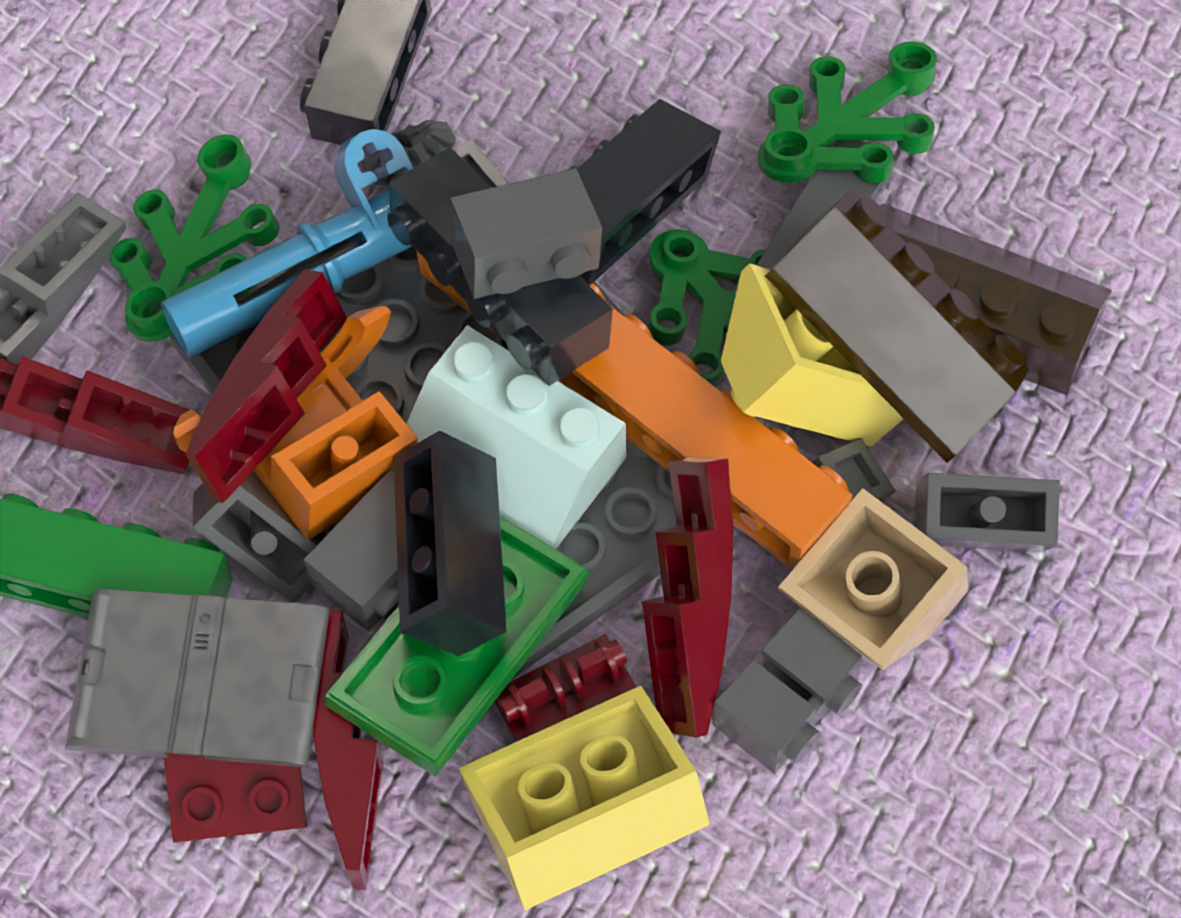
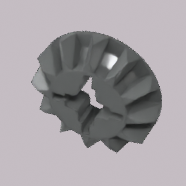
M425 120L419 125L409 124L404 130L398 133H391L403 146L413 168L445 149L453 148L456 141L448 123L443 121ZM377 153L367 155L363 161L364 171H372L374 173V169L382 164ZM392 173L372 184L389 186V182L396 179V175Z

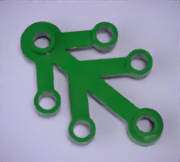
M915 41L903 42L894 46L889 53L888 74L842 106L841 91L845 83L844 63L830 56L815 59L810 65L809 86L816 93L817 123L806 131L799 129L798 123L804 114L805 96L803 91L789 84L774 87L768 96V115L775 121V130L766 136L765 141L759 147L757 162L761 172L770 179L783 183L805 180L816 170H855L857 176L868 183H882L888 180L892 175L894 157L892 150L888 146L881 143H867L860 148L827 146L835 140L897 141L899 148L908 153L920 154L928 151L933 145L935 128L934 122L928 116L918 113L908 114L902 118L869 116L901 94L917 96L924 93L935 80L937 63L935 51L930 46Z
M229 134L215 136L208 140L199 150L197 162L207 179L180 234L173 222L175 208L163 191L157 189L148 190L136 199L133 206L134 213L143 227L151 232L166 262L157 282L153 281L148 272L152 263L151 256L138 239L127 238L119 241L109 254L111 264L119 276L126 280L131 290V294L125 303L126 325L133 336L141 341L157 342L173 334L162 311V301L247 258L238 253L229 254L216 264L214 270L185 284L192 270L245 241L253 246L267 245L279 233V222L272 210L264 204H254L247 207L237 219L209 233L229 190L242 186L250 175L251 158L240 139L236 136ZM159 207L158 210H156L153 213H150L153 209ZM264 222L260 227L253 228L256 224ZM135 256L134 259L126 262L130 257ZM254 285L233 296H241L243 294H246L254 287Z
M681 229L668 230L659 234L653 240L649 250L650 267L656 278L662 283L658 305L650 313L648 329L652 333L653 339L660 345L670 346L682 340L686 329L687 315L681 306L685 290L688 287L702 304L695 349L688 357L695 365L704 364L713 369L714 372L700 373L701 377L714 387H717L724 371L721 364L722 355L720 354L723 331L726 334L728 331L736 291L723 289L713 276L739 280L741 271L749 263L757 265L766 249L758 250L750 258L711 251L702 238L690 231ZM674 253L682 254L686 257H678ZM670 320L674 322L677 327L665 328L662 327L658 323V321Z

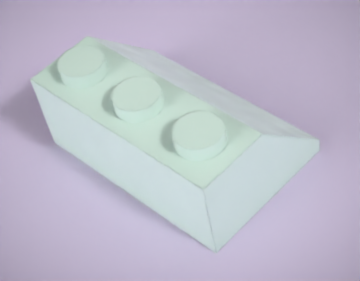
M468 325L429 371L406 423L417 436L418 443L440 430L495 457L499 515L554 549L560 545L627 457L626 423L558 381L548 386L532 369L526 370L515 361L510 351Z

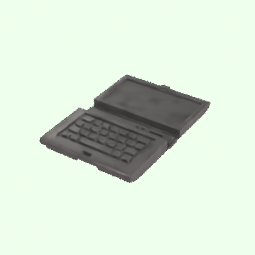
M114 589L93 591L65 749L167 758L168 753L202 755L205 756L206 760L308 767L330 609L313 604L223 598L207 595H182ZM86 664H88L87 675H84Z

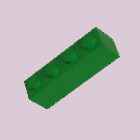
M8 493L4 494L2 499L0 498V596L87 618L89 616L93 591L99 589L207 595L227 598L233 581L232 573L225 554L207 541L186 538L181 543L161 538L152 529L135 523H126L120 528L100 523L91 514L73 508H66L62 513L39 508L32 500L17 494Z

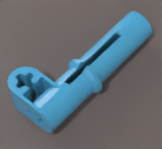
M371 129L354 135L340 145L335 154L333 168L336 179L351 208L317 225L303 222L297 225L296 235L161 302V308L166 321L181 349L189 359L258 325L299 275L239 305L233 295L351 236L357 246L310 269L323 272L334 294L340 292L343 281L412 247L411 244L409 246L403 245L389 227L387 214L390 212L389 190L367 200L362 188L392 173H395L396 178L413 169L403 146L396 137L383 130ZM364 153L366 155L377 153L380 157L382 164L374 169V173L368 171L362 174L359 170L357 162L365 157Z

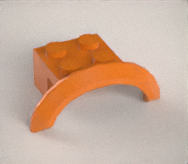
M378 306L360 310L347 318L339 333L320 353L327 366L297 398L305 414L253 471L307 540L312 539L341 521L380 479L394 467L393 457L418 443L417 436L380 391L362 400L346 380L363 362L381 338L391 314L388 307ZM189 410L180 415L174 427L173 436L176 445L182 451H187L203 414Z

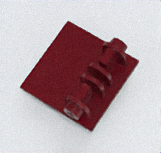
M604 634L509 682L494 703L517 742L630 691L637 686L624 666L627 663V658L620 643L616 639L610 641L608 636Z
M168 753L167 758H164L173 843L307 828L301 767L206 760L205 756L175 753Z

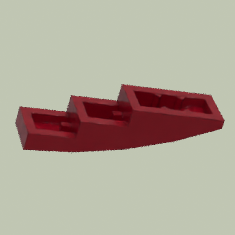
M304 269L277 300L231 362L203 412L185 455L216 502L224 504L305 414L297 398L327 366L319 351L347 320V316L323 272Z
M24 356L21 357L18 364L0 358L1 429L60 447L124 463L184 474L187 471L190 461L185 455L186 452L179 449L176 445L173 431L180 415L190 409L86 370L81 379Z
M687 457L668 461L677 526L655 531L663 596L642 601L655 708L672 734L694 738L708 734L723 669L732 599L733 516L728 458Z
M330 610L313 725V740L325 806L352 888L355 890H367L384 762L378 740L361 739L362 729L326 707L325 695L344 673L349 638L342 611Z

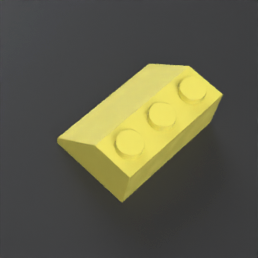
M749 263L740 274L721 357V364L731 384V396L736 405L743 413L753 417H761L851 442L862 438L866 446L872 447L900 423L903 418L765 277L770 269Z
M638 686L458 768L499 864L524 910L532 908L710 825L697 772L642 686Z

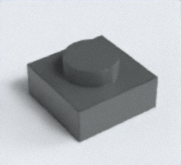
M862 438L818 456L812 462L817 467L824 465L838 473L846 482L849 492L853 494L852 500L862 488L882 503L896 492Z

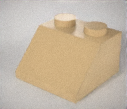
M862 488L778 587L783 594L877 667L884 670L930 637L967 593L968 574L967 566Z

